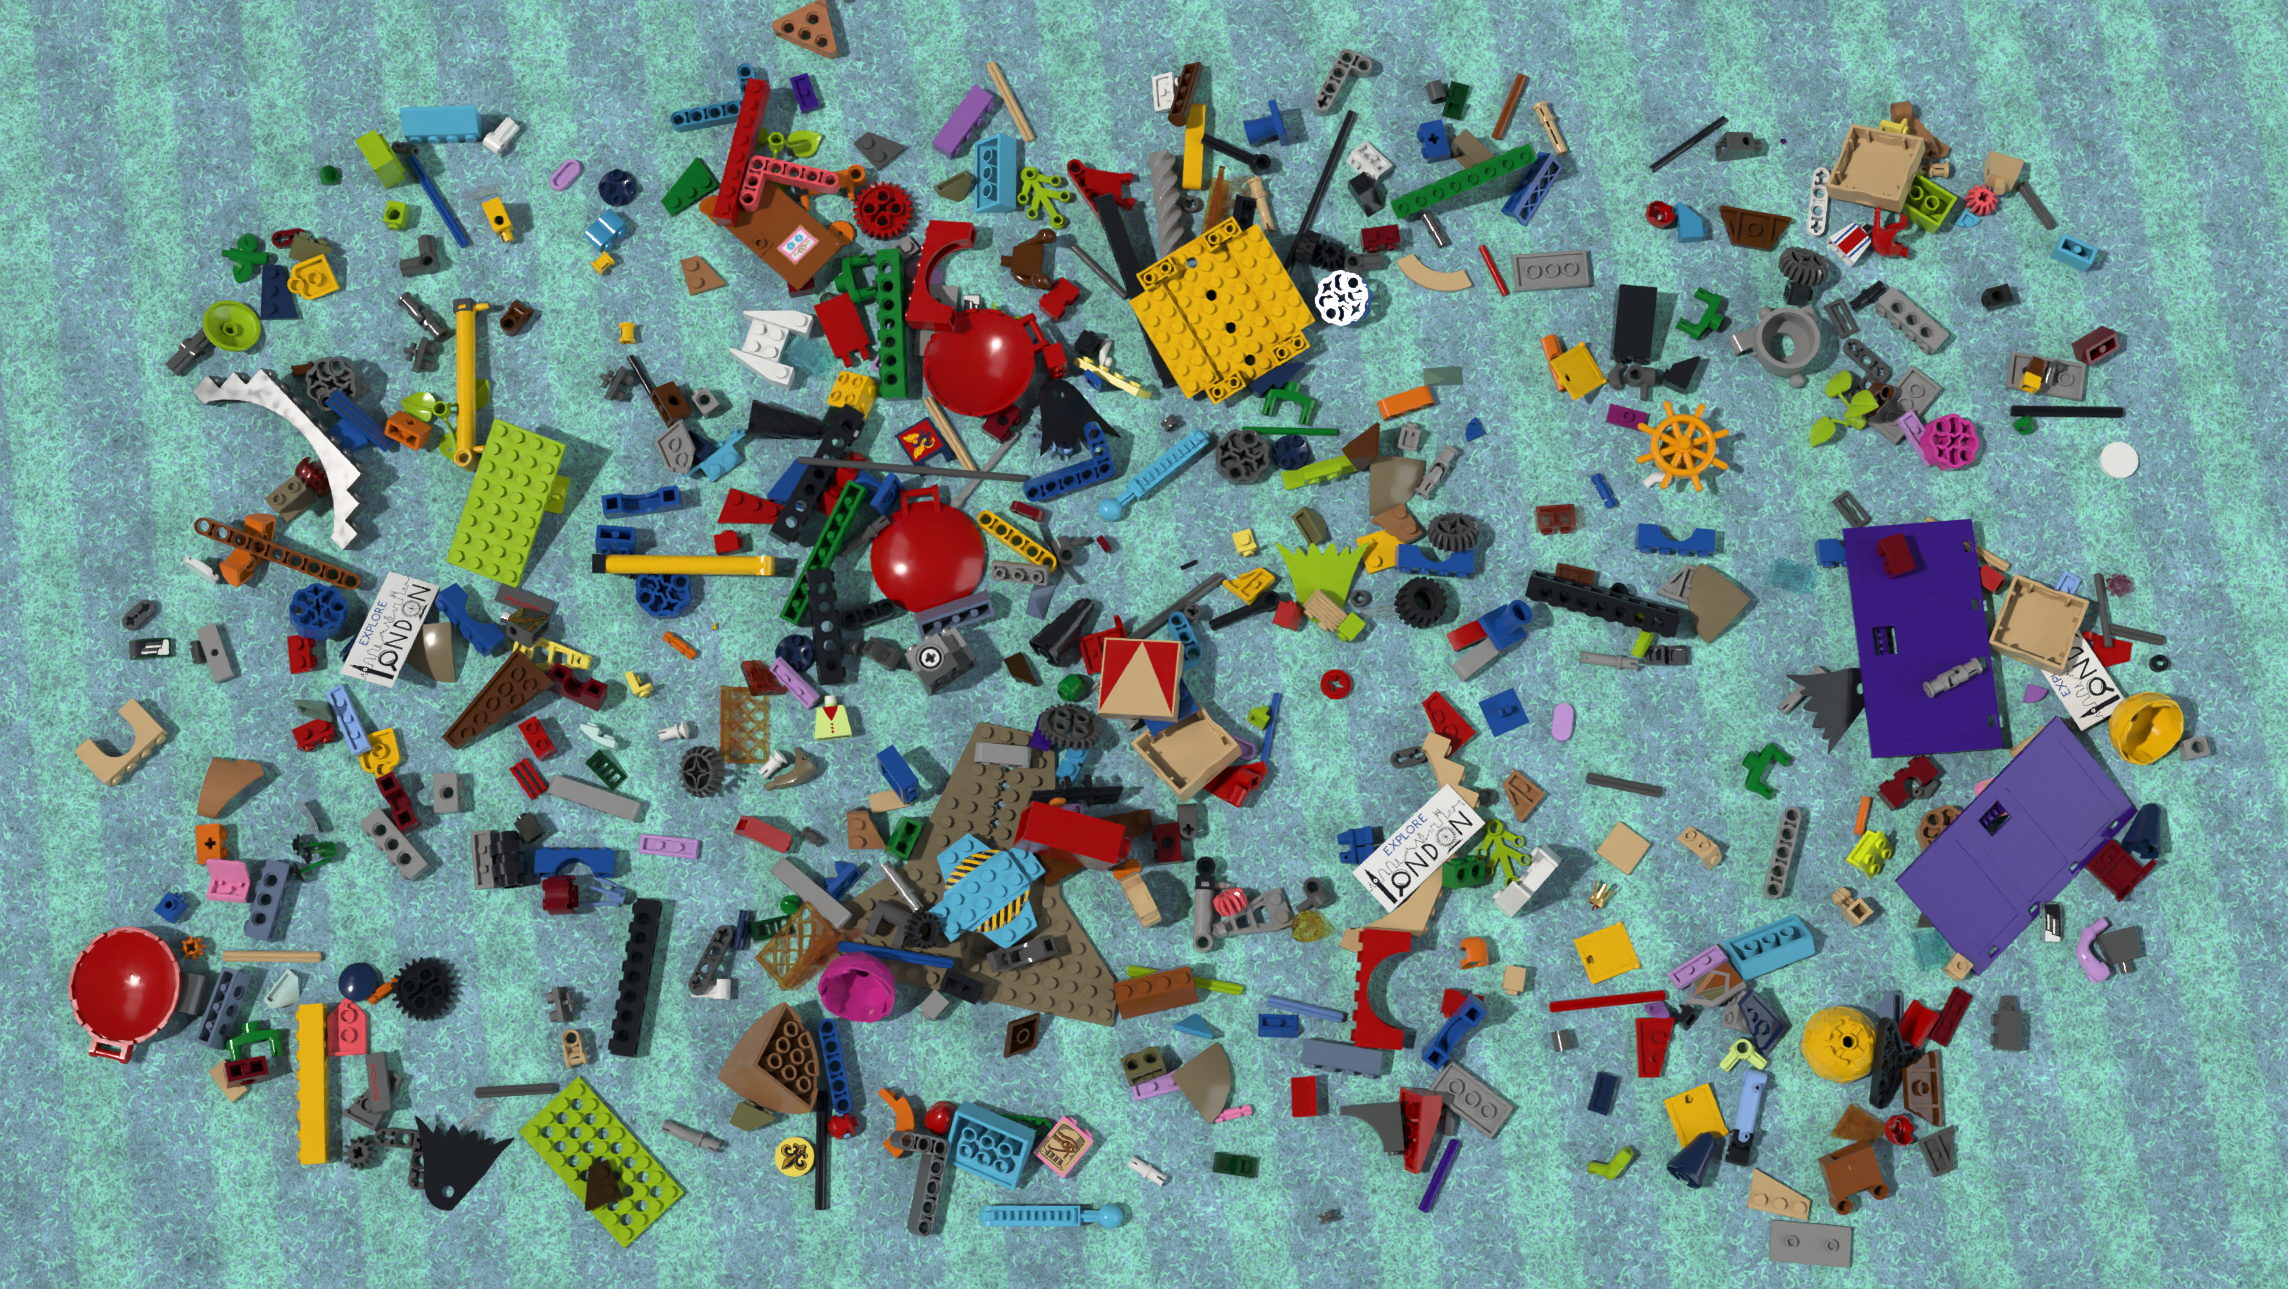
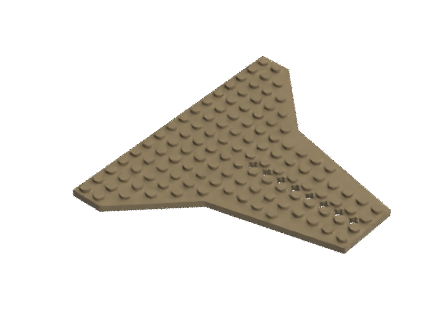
M978 722L908 863L897 870L909 888L915 891L914 894L918 900L924 905L923 909L919 912L929 913L928 911L943 900L946 884L937 856L967 833L988 847L989 844L986 843V840L994 837V841H997V844L992 846V850L1008 852L1013 848L1021 813L1028 806L1027 803L1031 792L1036 790H1054L1056 787L1054 744L1050 745L1048 752L1032 748L1030 768H1013V770L1010 769L1009 772H1005V768H1002L1003 766L974 763L976 743L1004 745L1014 743L1015 746L1030 747L1033 735L1031 732ZM1003 781H1007V785H1010L1005 791H1001V787L998 786ZM999 799L1003 800L1005 807H1001V810H998L997 806L994 805ZM995 818H998V821L1001 823V826H997V828L994 829L993 825L990 824V822L994 821ZM1032 853L1041 865L1040 855ZM1042 875L1031 883L1028 899L1038 927L1012 946L1015 947L1027 943L1038 937L1052 935L1058 954L1001 973H992L986 954L992 951L1003 950V948L982 933L967 931L953 943L950 942L944 932L939 933L942 936L941 939H936L939 943L937 945L933 944L934 947L928 949L915 947L909 944L910 942L905 940L901 949L892 946L891 944L898 926L882 920L874 937L865 934L867 924L880 899L914 914L908 904L900 899V894L887 877L842 905L853 916L841 930L834 927L824 917L813 924L805 963L828 968L832 961L846 954L845 952L838 951L840 941L954 959V967L951 970L984 984L979 996L980 1000L1112 1027L1117 1003L1113 988V981L1115 980L1059 896V880L1045 887ZM926 923L922 924L919 929V936L921 938L925 937L928 932V925ZM878 958L890 968L895 982L941 991L939 990L940 984L947 969Z

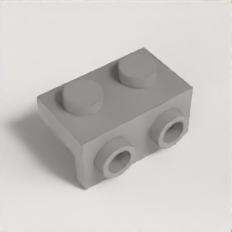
M1742 990L1727 1000L1722 1028L1751 1034L1737 1004L1746 994V991Z

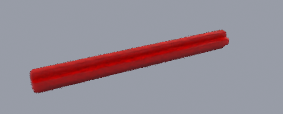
M1664 990L1552 1001L1549 1003V1010L1553 1013L1664 1001L1666 995Z

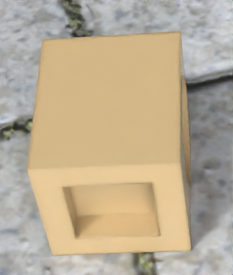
M1957 952L1952 954L1941 970L1958 982L1965 977L1973 964Z
M1505 966L1504 982H1502L1501 990L1506 991L1505 994L1517 996V993L1523 992L1526 968Z

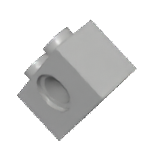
M458 773L433 774L434 813L437 815L461 814V808L465 806L464 797H461V789H464L463 778H460ZM450 789H453V796L451 798H446V792Z

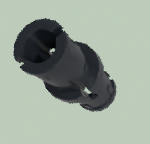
M1878 280L1868 289H1863L1861 294L1848 302V304L1852 305L1851 308L1856 312L1865 304L1871 303L1873 298L1885 291L1886 288Z

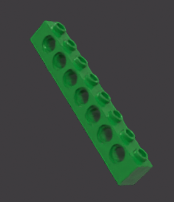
M1529 141L1399 196L1390 203L1398 220L1537 161L1538 157L1532 142Z
M899 248L876 250L877 256H874V264L877 267L875 284L876 286L878 285L876 303L879 304V311H877L876 317L877 322H880V330H877V337L881 348H878V357L881 359L879 376L882 378L880 395L886 401L909 400L903 252ZM892 266V271L886 274V267ZM889 284H893V289L890 292H886V287ZM894 303L893 309L888 311L886 309L887 305ZM894 321V327L892 329H888V323ZM895 339V345L889 348V341ZM892 358H896V364L889 366V361ZM896 376L897 382L890 385V379Z
M850 480L847 481L779 615L780 618L798 627L801 626L809 610L805 570L831 567L869 492L866 488ZM822 583L818 584L817 591H819Z

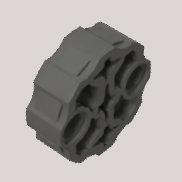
M323 357L315 361L312 369L307 371L305 380L308 388L306 392L309 399L314 401L319 409L327 412L334 411L325 404L333 391L339 389L356 403L364 394V375L360 367L355 366L348 357ZM339 362L342 364V369H341V370L339 369V366H338V365H339Z
M1231 430L1216 446L1215 467L1218 473L1232 485H1252L1258 482V479L1268 470L1270 448L1266 440L1258 436L1254 430ZM1251 437L1254 442L1247 444L1244 439ZM1226 445H1227V446H1228V448H1227L1228 450H1227V451L1225 452V454L1222 456V450H1223L1224 447H1226ZM1244 454L1245 458L1240 460L1239 458ZM1263 459V465L1257 469V463ZM1233 471H1237L1241 474V476L1238 478H1233L1231 476V473Z

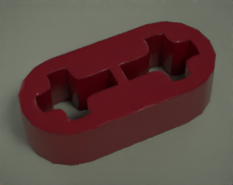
M301 228L277 231L273 234L271 240L276 248L287 249L290 248L295 233H306V231ZM280 236H282L284 239H287L283 240L282 244H279V242L276 241L279 240Z
M1015 500L1012 501L1009 511L1037 521L1038 523H1042L1046 515L1045 512Z

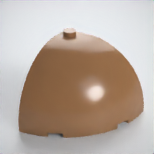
M786 1002L778 1004L766 1012L747 1030L726 1060L718 1079L743 1098L761 1107L787 1114L811 1112L818 1093L816 1085L817 1077H819V1063L812 1037L800 1022L802 1020L800 1016Z

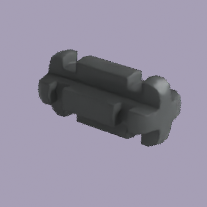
M199 640L190 642V646H192V659L194 658L192 660L193 664L204 663V659H202L204 657L203 648L200 646L201 642Z
M805 827L800 834L801 837L805 836L807 841L813 845L817 844L816 847H820L824 842V837L820 838L818 833L812 829L808 830L809 827Z

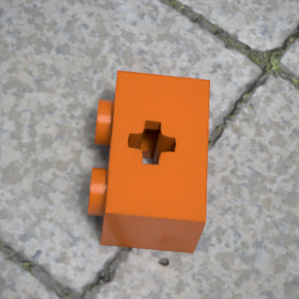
M399 410L388 418L384 435L418 451L429 441L432 426Z
M215 823L195 826L197 864L203 867L206 866L207 859H228L229 852L228 848L225 847L228 832L224 825ZM213 841L216 842V845H213L212 848L209 847L210 844H213Z

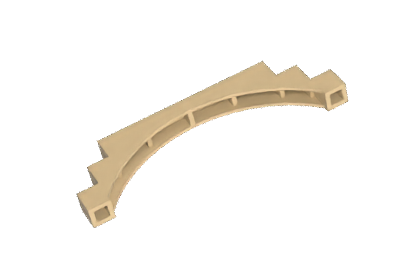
M1429 731L1420 751L1426 754L1433 768L1439 791L1446 784H1449L1476 811L1480 803L1478 799L1479 794L1458 785V783L1462 784L1466 773L1463 772L1465 767L1444 758V756L1448 757L1452 746L1449 745L1451 740ZM1455 851L1445 862H1449L1452 858H1457L1458 853ZM1442 864L1396 910L1382 919L1366 925V927L1410 930L1413 937L1420 938L1421 935L1424 936L1429 926L1426 924L1428 917L1432 918L1436 909L1433 906L1435 900H1439L1443 893L1441 888ZM1363 927L1353 930L1346 928L1338 947L1357 954V951H1361L1362 943H1358L1359 931H1363Z

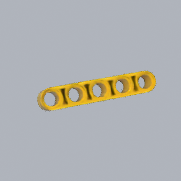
M1192 103L1186 123L1182 189L1201 190L1203 144H1201V139L1204 135L1205 103Z
M984 510L979 513L977 517L978 525L987 534L1031 564L1043 565L1044 561L1051 560L1053 565L1049 567V574L1056 570L1057 561L1053 554L992 512ZM988 517L991 519V522L983 524L981 522L982 519ZM999 528L1007 530L1004 535L997 534ZM1014 539L1022 540V544L1019 546L1013 545L1012 542ZM1031 549L1038 551V554L1034 557L1029 556L1027 553Z

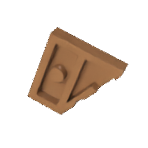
M698 255L680 260L691 296L725 286L724 281Z
M1403 503L1373 517L1371 520L1373 525L1378 524L1386 529V533L1395 536L1404 544L1420 538L1423 534Z
M1516 769L1502 784L1520 823L1545 795L1544 792Z
M847 811L849 849L886 848V841L882 839L879 829L872 822L871 816L867 811Z

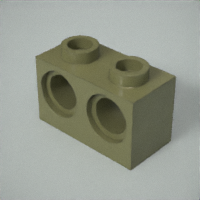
M1158 1045L1146 1047L1143 1051L1129 1053L1120 1058L1130 1087L1167 1074ZM1150 1060H1156L1154 1063H1148ZM1137 1066L1136 1069L1130 1070L1131 1067Z

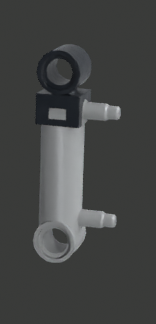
M1207 856L1201 857L1197 861L1196 872L1198 875L1195 876L1193 947L1195 951L1202 954L1210 951L1213 938H1217L1213 930L1215 889H1230V883L1215 881V876H1212L1215 871V862ZM1202 863L1210 864V871L1203 872L1200 869ZM1200 938H1205L1208 941V946L1200 948L1197 941Z

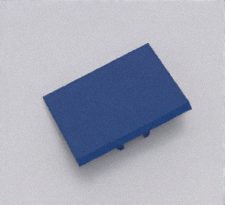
M1513 688L1478 703L1494 737L1529 723Z

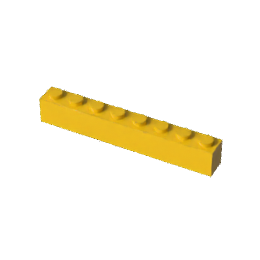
M323 1003L299 1005V1010L296 1011V1020L299 1022V1030L296 1032L299 1049L296 1056L297 1061L300 1063V1069L297 1070V1080L300 1081V1089L297 1090V1099L300 1101V1109L297 1111V1118L300 1121L298 1141H301V1149L298 1150V1160L301 1161V1165L329 1164L327 1005Z

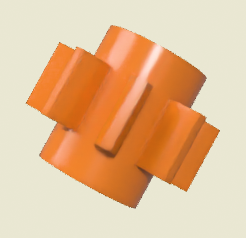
M190 936V940L182 941L184 946L180 951L186 953L184 958L189 959L192 956V959L197 961L199 955L205 956L203 948H206L207 945L201 944L202 938L198 937L195 941L194 936ZM191 945H194L195 951H192Z

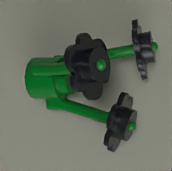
M297 834V839H293L291 844L293 850H297V856H299L300 847H302L301 857L305 859L306 864H310L313 860L312 854L318 853L319 857L324 859L301 870L294 863L296 868L292 869L293 876L305 883L301 874L324 863L332 862L331 858L336 857L334 842H300V834Z

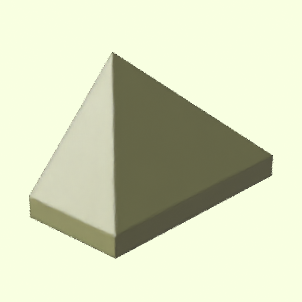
M965 170L933 186V188L940 197L961 202L966 197L972 177Z
M1306 506L1291 516L1309 546L1311 543L1317 545L1325 538L1326 521L1323 516Z

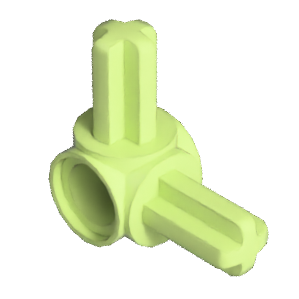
M1737 1038L1729 1047L1731 1051L1719 1063V1066L1728 1072L1739 1059H1747L1757 1069L1761 1070L1766 1066L1767 1061L1754 1050L1755 1046L1748 1040ZM1740 1042H1745L1747 1045V1049L1744 1052L1737 1051V1045Z

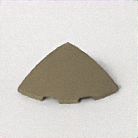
M1378 456L1375 461L1369 464V516H1377L1402 503L1404 505L1414 495L1415 488H1418L1422 481L1425 460Z
M1700 563L1690 581L1692 587L1691 594L1688 596V608L1693 614L1695 621L1693 625L1697 633L1708 644L1737 616L1749 602L1750 598L1722 575Z
M451 622L421 625L406 657L417 671L431 677L433 680L456 683L454 625Z
M1218 1042L1195 1056L1171 1075V1079L1209 1125L1215 1121L1225 1107V1101L1231 1087L1229 1063Z

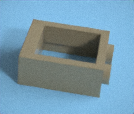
M1467 129L1453 140L1450 149L1451 155L1464 168L1494 157Z

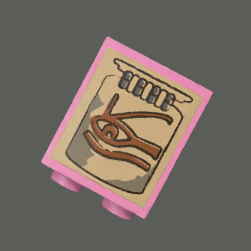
M1064 1115L1033 1152L1063 1179L1094 1143L1091 1139L1093 1135L1085 1128L1081 1131L1076 1126L1078 1124L1076 1120L1071 1116L1066 1118Z

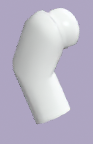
M1104 338L1098 351L1099 363L1110 367L1113 359L1107 357V353L1112 342Z
M1653 472L1642 481V484L1648 489L1656 482H1662L1665 474L1663 472Z

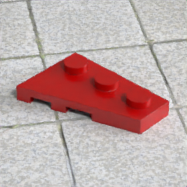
M730 488L717 523L773 525L784 506Z
M1437 690L1422 703L1435 733L1451 740L1449 745L1452 748L1447 759L1476 733Z
M1675 1017L1635 1018L1638 1078L1659 1077Z

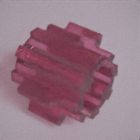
M2114 573L2112 578L2105 580L2108 584L2105 590L2110 591V596L2116 594L2118 597H2121L2123 592L2127 593L2130 590L2129 586H2127L2130 581L2125 578V574L2120 576Z

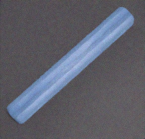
M1271 995L1267 1000V1006L1332 1022L1342 1023L1344 1017L1342 1012Z

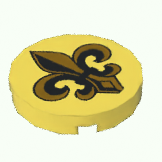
M787 1138L776 1149V1166L786 1176H803L814 1164V1149L803 1138Z

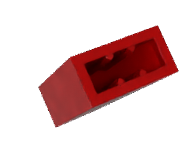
M741 815L733 832L779 853L785 854V851H788L792 845V835L752 816Z

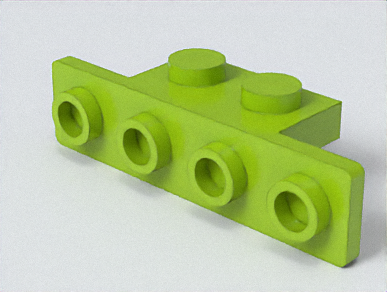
M1346 455L1303 466L1298 470L1284 471L1281 473L1285 490L1288 491L1306 485H1317L1324 480H1335L1339 476L1357 472V470Z

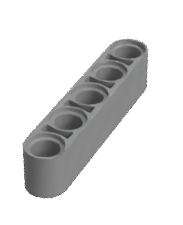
M553 775L547 791L549 795H556L561 799L570 802L574 801L579 805L588 808L592 807L606 814L611 813L616 817L629 819L636 823L643 805L637 801L558 775Z
M1788 807L1780 816L1762 888V894L1768 900H1774L1783 893L1801 821V811L1797 807ZM1787 812L1794 814V821H1790L1787 818ZM1783 830L1790 833L1789 840L1782 836ZM1778 849L1785 851V858L1779 857ZM1774 867H1777V868L1780 869V871H1781V876H1780V877H1777V876L1774 875V873H1773V868H1774ZM1769 886L1776 888V895L1769 893Z
M783 856L770 870L785 886L838 930H841L853 916Z

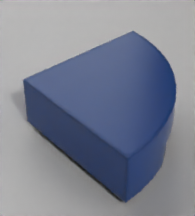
M1477 417L1473 418L1466 428L1465 436L1467 442L1485 434Z

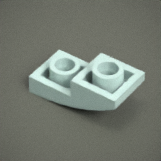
M587 723V725L580 724L581 730L593 741L608 749L617 750L618 743L614 741L615 738L609 735L601 737L602 731L598 728V725L593 723Z

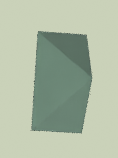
M1461 366L1423 368L1424 385H1428V387L1462 384Z
M295 699L293 702L301 715L327 722L333 720L329 702Z

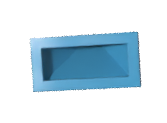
M1193 1014L1174 1024L1173 1030L1209 1040L1212 1038L1210 1030L1199 1014Z

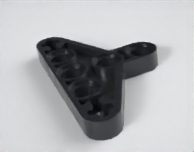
M1883 1017L1879 1021L1876 1034L1869 1103L1878 1109H1883L1887 1106L1901 1076L1902 1068L1921 1057V1051L1912 1045L1904 1046L1897 1022L1889 1017Z

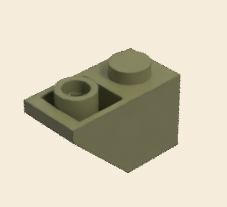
M305 232L295 233L288 257L302 262L323 253L326 255L332 251V244H329L330 241L323 238L313 239L310 234Z
M745 1100L744 1103L738 1102L729 1124L751 1132L776 1122L777 1118L773 1117L774 1112L765 1108L762 1111L755 1109L756 1104Z

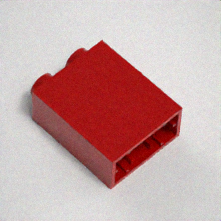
M1032 801L1022 810L1013 848L1103 872L1114 865H1119L1120 860L1126 861L1130 850L1131 838L1123 837L1124 825Z

